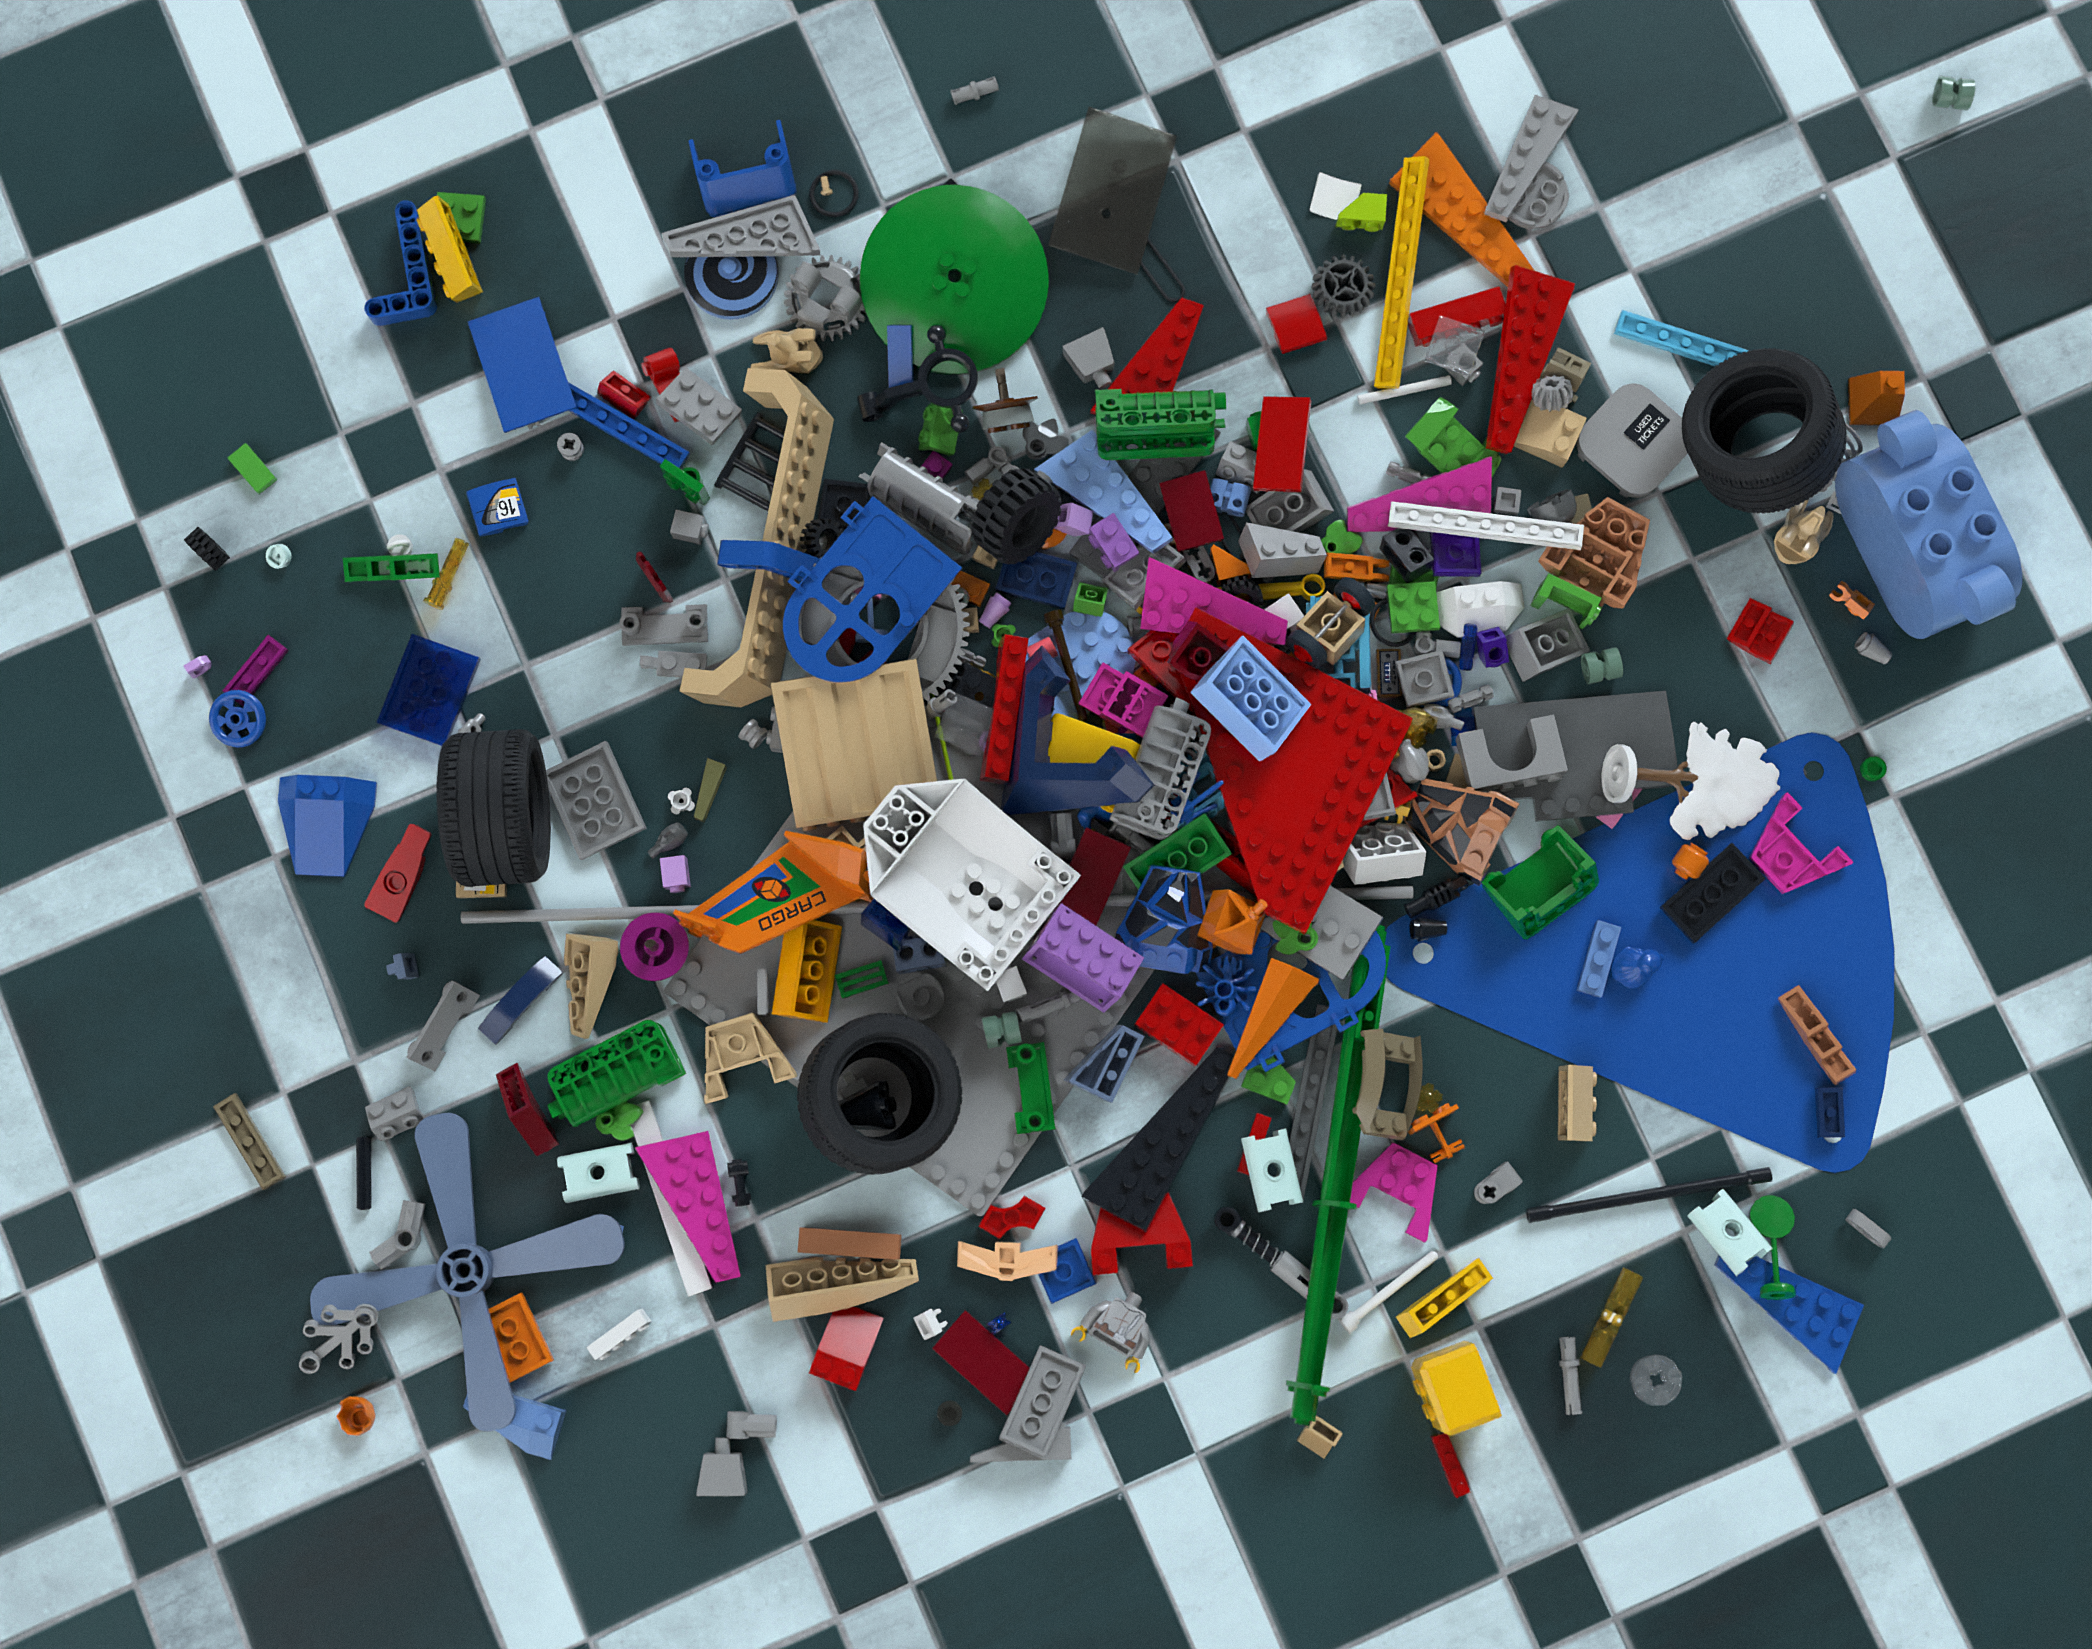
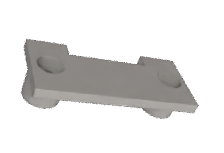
M707 604L686 605V614L643 615V607L621 608L620 627L622 628L623 646L708 642ZM694 620H700V624L694 625ZM633 622L634 627L628 628V624Z
M452 980L444 986L443 996L417 1040L409 1045L407 1051L408 1059L433 1071H436L446 1054L441 1048L463 1011L469 1014L480 996Z

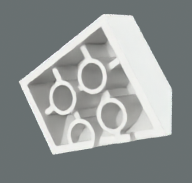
M1378 822L1376 826L1366 825L1357 830L1343 858V865L1354 885L1411 878L1423 875L1426 851L1409 825Z

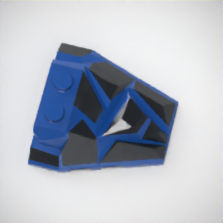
M1151 865L1137 891L1136 897L1129 906L1127 914L1115 935L1116 940L1144 957L1139 967L1188 974L1190 971L1198 973L1207 972L1203 965L1206 964L1210 967L1213 945L1212 942L1197 936L1206 912L1200 872Z

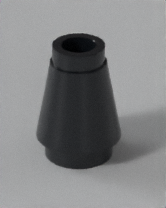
M1417 917L1415 920L1410 921V937L1420 942L1446 935L1447 923L1446 921Z

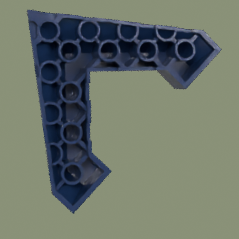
M1040 646L1025 663L1009 781L1004 784L1000 810L1010 816L1014 814L1041 813L1043 811L1080 809L1091 806H1109L1120 803H1138L1155 785L1126 749L1111 746L1096 763H1050L1048 746L1049 741L1052 740L1053 722L1050 721L1051 707H1054V700L1057 694L1071 680L1044 646Z

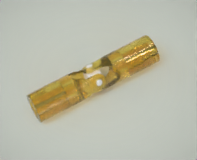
M1622 1268L1602 1314L1580 1357L1581 1359L1599 1368L1602 1367L1643 1280L1642 1276Z

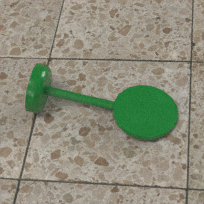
M1773 1195L1762 1196L1750 1208L1749 1217L1751 1223L1763 1237L1770 1238L1771 1247L1773 1248L1771 1256L1774 1283L1761 1286L1759 1291L1760 1297L1770 1300L1793 1298L1796 1296L1795 1287L1791 1284L1780 1282L1777 1239L1789 1234L1794 1226L1795 1216L1793 1209L1780 1197Z

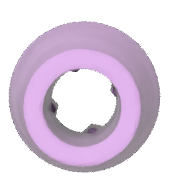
M996 592L993 597L990 596L984 612L978 621L990 629L1010 610L1008 608L1012 603Z

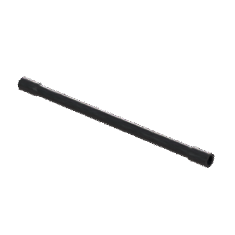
M1765 1167L1748 1170L1743 1173L1551 1206L1544 1205L1526 1208V1217L1528 1223H1534L1584 1212L1742 1185L1772 1182L1773 1177L1771 1169Z

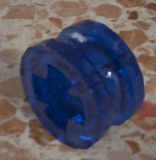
M1005 1312L986 1324L992 1328V1334L997 1333L1012 1323L1005 1318L1007 1315Z

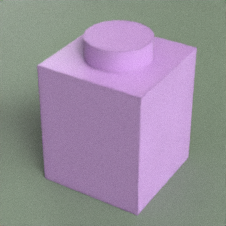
M1074 503L1062 504L1060 506L1061 515L1058 516V524L1053 529L1074 537L1089 534V527L1092 526L1093 511Z
M684 855L660 858L663 888L670 890V893H680L685 891L684 888L691 887L688 860Z

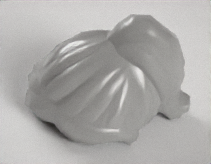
M1403 740L1399 746L1400 756L1394 762H1391L1390 769L1396 775L1399 774L1403 778L1402 781L1407 784H1414L1420 780H1425L1429 773L1427 753L1423 748L1415 749L1411 745V740Z

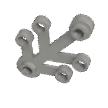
M361 1304L354 1310H337L334 1305L324 1306L321 1312L323 1321L347 1320L350 1322L346 1325H319L315 1320L306 1321L303 1327V1334L305 1336L324 1335L332 1337L315 1351L310 1350L303 1353L299 1367L304 1373H315L320 1367L321 1359L342 1342V1354L339 1365L343 1369L352 1368L356 1359L352 1353V1333L360 1328V1340L357 1350L361 1354H369L374 1345L373 1340L370 1338V1328L378 1320L376 1308L369 1304ZM325 1312H332L333 1315L329 1316ZM307 1327H314L315 1330H309ZM361 1344H368L369 1347H363ZM348 1358L351 1362H345L343 1359Z

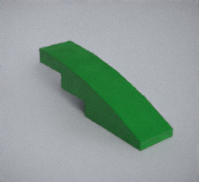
M438 553L343 558L345 582L440 577Z

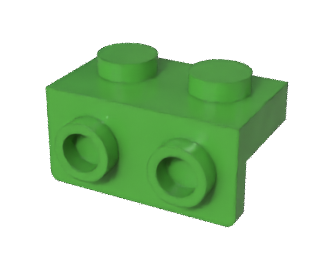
M933 403L925 408L923 413V429L918 438L920 442L919 450L925 451L930 449L947 456L954 455L958 433L950 425L953 417L951 408H942Z

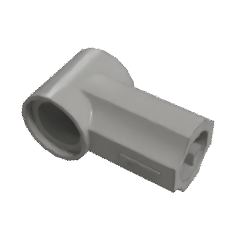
M1071 813L1050 815L1052 831L1051 852L1063 861H1072L1076 847L1075 839H1073Z
M744 1411L727 1412L726 1438L776 1437L777 1415L750 1414V1412Z

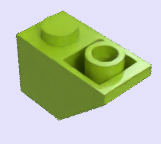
M1361 194L1338 214L1336 227H1342L1344 230L1361 228L1368 232L1383 230L1386 220L1387 194Z

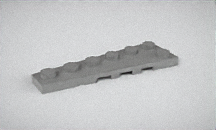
M1538 95L1534 96L1484 215L1507 222L1523 198L1524 193L1527 192L1534 178L1541 171L1546 160L1553 153L1556 145L1573 123L1578 109Z

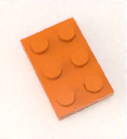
M519 1293L489 1309L509 1383L554 1361L523 1293Z

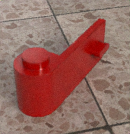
M671 347L644 357V362L641 363L644 374L647 377L650 376L659 395L680 374L679 360ZM671 415L674 423L679 421Z

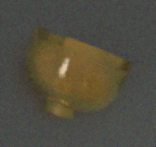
M1414 707L1403 711L1399 710L1413 718L1403 740L1409 739L1415 749L1421 748L1427 742L1425 736L1428 733L1433 735L1435 732L1437 721L1420 708Z

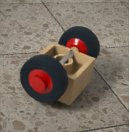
M1344 577L1336 584L1334 592L1337 598L1327 591L1297 623L1296 630L1286 640V644L1292 654L1298 660L1315 669L1321 667L1325 661L1334 665L1363 634L1365 627V618L1363 617L1368 615L1375 607V601L1370 592L1352 578Z

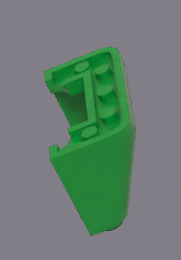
M1559 825L1545 831L1541 836V849L1506 875H1503L1500 871L1490 872L1481 882L1483 889L1523 939H1529L1594 891L1599 884L1596 862Z

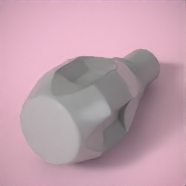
M1426 704L1420 717L1425 724L1434 728L1452 727L1461 731L1465 723L1455 719L1445 707L1437 704Z

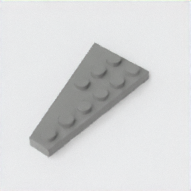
M795 195L662 233V240L670 257L820 256V248Z

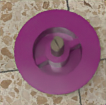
M647 913L634 919L624 930L620 942L621 958L627 969L635 976L647 981H661L676 974L684 965L689 952V940L685 929L676 919L663 913Z

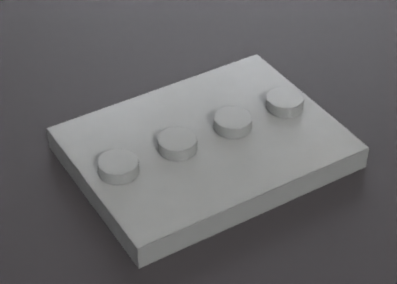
M604 741L546 770L548 790L580 860H584L647 829L608 742Z
M1329 886L1312 920V928L1318 934V943L1312 950H1299L1297 953L1344 981L1382 922L1383 917L1334 887ZM1267 916L1260 930L1280 941L1281 938L1275 933L1272 925L1273 921L1276 920ZM1305 934L1302 937V942L1308 943L1311 939L1310 935Z

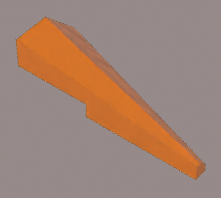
M1271 958L1227 1075L1234 1079L1239 1077V1074L1252 1062L1260 1049L1269 1042L1287 1021L1295 1008L1304 1001L1307 994L1319 983L1318 978L1292 965Z

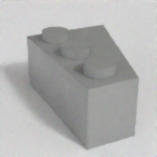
M1247 522L1238 541L1252 578L1318 574L1327 556L1319 536Z

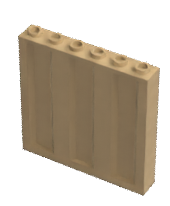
M917 658L883 664L869 676L852 682L836 683L824 681L815 676H808L771 683L796 828L802 827L803 831L817 829L816 825L826 823L827 827L841 825L840 821L850 819L851 823L865 821L864 817L871 816L894 786L937 781Z

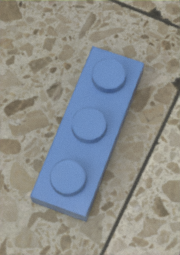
M1600 920L1595 922L1576 991L1599 998L1602 997L1621 927Z

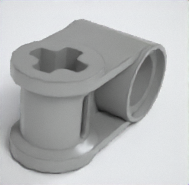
M1506 1161L1475 1186L1474 1196L1482 1204L1494 1203L1519 1186L1523 1181L1510 1163ZM1484 1188L1491 1189L1489 1193L1490 1197H1484Z

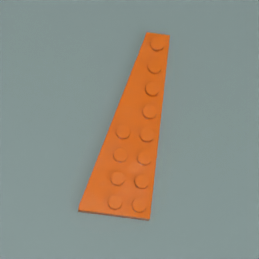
M1436 132L1413 156H1426L1429 159L1422 213L1508 287L1510 268L1512 266L1518 265L1530 270L1534 269L1500 220L1484 215L1488 203L1441 136ZM1403 167L1389 182L1398 192H1400Z

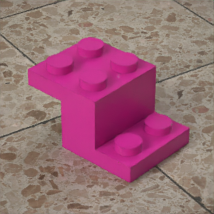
M1102 662L1078 704L1119 729L1123 726L1143 738L1154 707L1163 706L1168 695L1127 671L1122 674Z

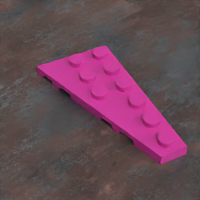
M1486 457L1478 462L1461 466V468L1441 473L1405 488L1397 489L1377 498H1371L1347 507V532H1381L1397 529L1395 527H1388L1391 502L1491 514L1492 457Z
M705 1131L635 1147V1150L643 1160L650 1175H652L660 1192L683 1227L714 1282L717 1283L741 1277L709 1132Z

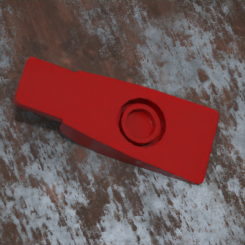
M409 824L401 843L397 845L368 895L364 903L366 908L395 923L400 921L421 877L425 864L423 853L432 836L431 832L415 824Z

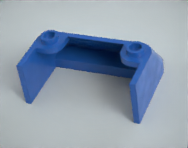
M777 120L776 124L781 143L772 144L766 149V164L720 174L719 167L713 160L704 159L699 161L693 139L688 140L706 212L711 217L716 218L792 195L796 196L797 189L780 120Z

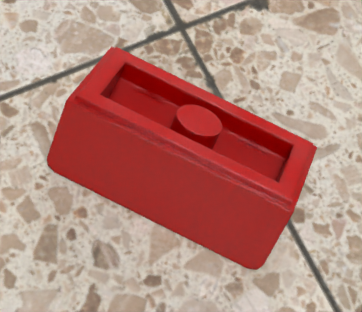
M614 370L599 382L597 394L632 419H635L651 399L650 395Z

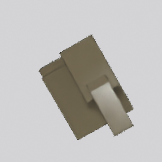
M1558 347L1549 364L1547 363L1542 371L1540 378L1544 379L1545 375L1552 377L1554 374L1556 377L1564 376L1565 379L1570 380L1572 390L1576 393L1591 363ZM1573 393L1572 401L1575 403L1578 397Z

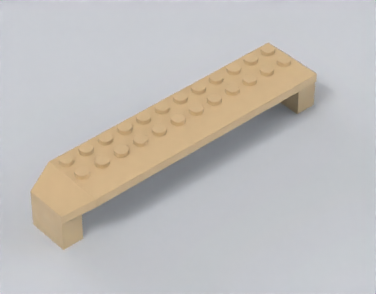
M748 368L743 391L765 408L783 409L788 416L762 541L778 543L804 553L806 549H801L800 546L804 545V541H800V537H804V534L801 532L802 529H807L805 525L811 523L810 521L814 519L834 418L808 387L786 370ZM756 569L740 649L714 671L684 668L680 692L704 704L743 707L773 695L771 683L778 682L781 679L787 650L783 633L784 612L791 595L796 590L787 582L790 578L767 570Z

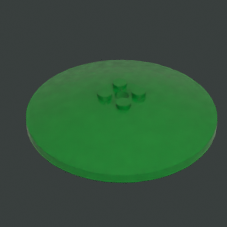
M935 186L918 191L899 201L874 227L866 243L861 260L860 291L870 324L887 347V325H912L913 366L920 368L923 361L931 353L936 351L934 344L927 337V331L933 325H940L945 329L946 338L943 341L945 349H956L967 354L974 362L977 372L999 365L1014 355L1031 337L1043 314L1048 294L1047 261L1041 242L1033 227L1006 200L993 193L971 186ZM952 270L959 271L962 276L961 280L951 282L948 279L949 272ZM954 361L941 362L930 371L944 375L969 374L964 366Z

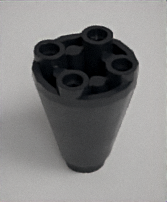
M886 1080L875 1082L838 1101L845 1119L854 1129L880 1131L896 1129V1120L893 1112L897 1111L895 1098L889 1096V1086Z

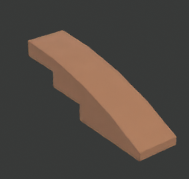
M1799 985L1778 997L1780 1004L1795 1029L1834 1085L1856 1073V1068L1843 1053L1842 1045L1829 1030L1828 1022Z
M799 1227L798 1252L900 1260L902 1234Z

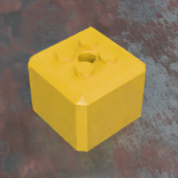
M1464 1340L1414 1359L1411 1369L1415 1380L1412 1382L1417 1395H1421L1424 1404L1421 1405L1426 1419H1430L1434 1428L1452 1436L1502 1417L1492 1386L1474 1343Z

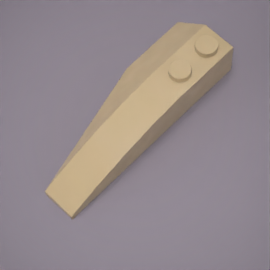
M813 1257L766 1265L768 1298L773 1322L820 1315L850 1308L891 1294L919 1281L916 1259H883L882 1262H873L870 1258H861L860 1262L847 1261L846 1258H836V1261H824L823 1257Z

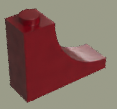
M515 1063L495 1074L508 1117L535 1155L539 1156L559 1145L555 1131L534 1098L519 1064Z

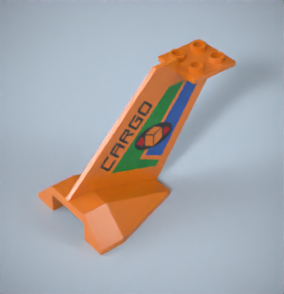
M785 831L784 836L789 842L690 913L687 914L675 909L673 914L680 920V925L689 929V934L697 938H701L702 935L709 937L708 940L720 947L742 954L857 899L871 903L876 902L877 900L870 894L868 871H866L868 866L866 852L862 848L844 842Z

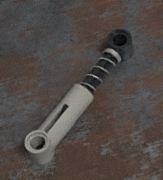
M1223 1207L1216 1211L1214 1223L1219 1230L1224 1231L1229 1236L1239 1238L1243 1245L1249 1246L1252 1252H1256L1261 1256V1259H1265L1270 1263V1270L1307 1299L1308 1287L1305 1283L1306 1281L1309 1282L1310 1270L1287 1251L1279 1252L1278 1247H1272L1269 1244V1240L1265 1241L1260 1237V1233L1256 1234L1251 1230V1226H1246V1222L1243 1221V1218L1235 1209ZM1225 1212H1229L1233 1216V1223L1228 1227L1223 1226L1220 1222V1217ZM1336 1291L1335 1299L1340 1301L1341 1308L1338 1312L1332 1313V1319L1342 1318L1348 1311L1347 1300Z

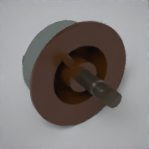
M995 369L1000 400L972 407L973 410L983 412V430L988 429V433L1008 431L1007 426L1010 425L1011 430L1031 427L1030 422H1033L1034 418L1028 404L1037 400L1038 396L1019 399L1009 398L1005 369Z

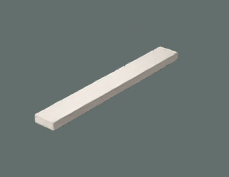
M1391 502L1388 527L1581 550L1584 525L1400 502Z
M648 1100L637 1104V1106L642 1108L643 1114L631 1126L638 1147L664 1141L651 1101ZM646 1168L688 1297L712 1289L713 1287L704 1263Z

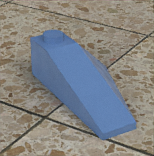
M513 1395L516 1404L515 1417L507 1427L496 1431L526 1453L551 1460L567 1410ZM466 1396L463 1408L469 1411L468 1396Z

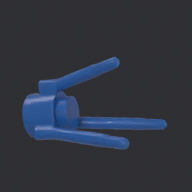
M1200 771L1197 772V774H1196V776H1195V779H1194V782H1193V785H1194V783L1197 781V779L1200 777V775H1201V772H1200ZM1220 780L1191 802L1187 799L1179 823L1182 824L1185 821L1187 824L1192 819L1217 808L1218 804L1214 803L1192 813L1195 811L1194 806L1224 784V781ZM1179 795L1171 801L1172 807L1180 806L1181 798ZM1170 811L1171 814H1174V815L1177 816L1178 812H1172V811Z

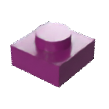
M932 451L921 466L927 468L928 474L935 478L940 476L942 479L953 467L952 463L935 451Z

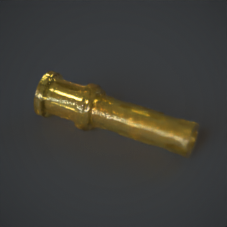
M459 538L454 539L440 571V577L432 580V588L428 596L424 597V603L439 610L444 609L443 603L448 592H451L453 589L451 582L469 543Z

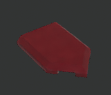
M637 552L636 562L663 602H673L671 594L649 561L646 560L642 552Z

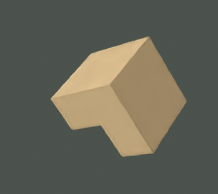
M1316 1415V1421H1310V1426L1305 1425L1297 1441L1325 1459L1332 1446L1335 1447L1343 1433Z

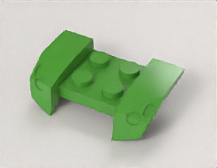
M1441 397L1437 399L1405 435L1416 447L1417 451L1440 473L1449 472L1491 456L1493 477L1501 462V457L1497 451L1486 449L1487 438L1481 444L1453 417L1459 409Z

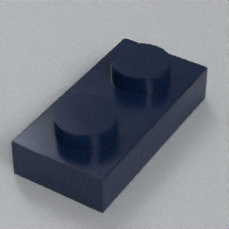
M1815 1088L1817 1137H1845L1843 1088Z

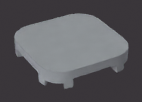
M1633 383L1623 385L1611 395L1583 426L1576 443L1578 456L1583 462L1586 460L1614 484L1620 490L1619 494L1626 498L1646 497L1655 490L1688 454L1682 438V417L1643 385ZM1649 404H1652L1670 422L1643 450L1627 437L1624 431Z

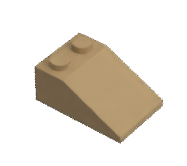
M1531 400L1514 447L1563 468L1570 457L1587 418L1566 408H1561L1560 411L1552 410L1549 412L1547 409L1542 411L1540 407L1534 406V402Z

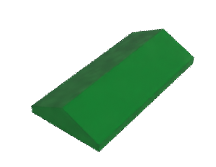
M1204 813L1125 864L1123 868L1137 889H1139L1151 865L1195 871L1202 874L1230 856L1232 852L1212 821Z

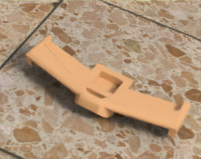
M958 1241L957 1267L995 1277L1000 1281H1013L1022 1277L1055 1271L1057 1268L1058 1244L1021 1252V1243L995 1242V1251Z

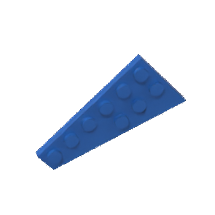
M1718 1254L1714 1266L1736 1286H1739L1750 1296L1749 1298L1761 1306L1770 1317L1805 1346L1833 1374H1837L1864 1305L1779 1267L1780 1282L1793 1285L1796 1296L1782 1300L1761 1298L1760 1287L1764 1284L1774 1283L1772 1263L1755 1256L1746 1263L1748 1267L1736 1276Z

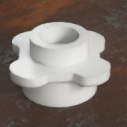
M689 788L671 791L668 794V799L671 800L672 804L671 811L674 814L694 809L695 804L691 800L692 792ZM680 799H683L684 802H683V803H679V800H680Z

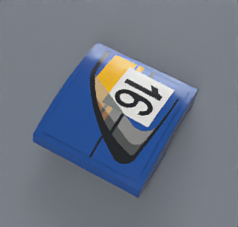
M516 478L490 483L466 492L479 537L502 533L504 529L525 526L529 522Z

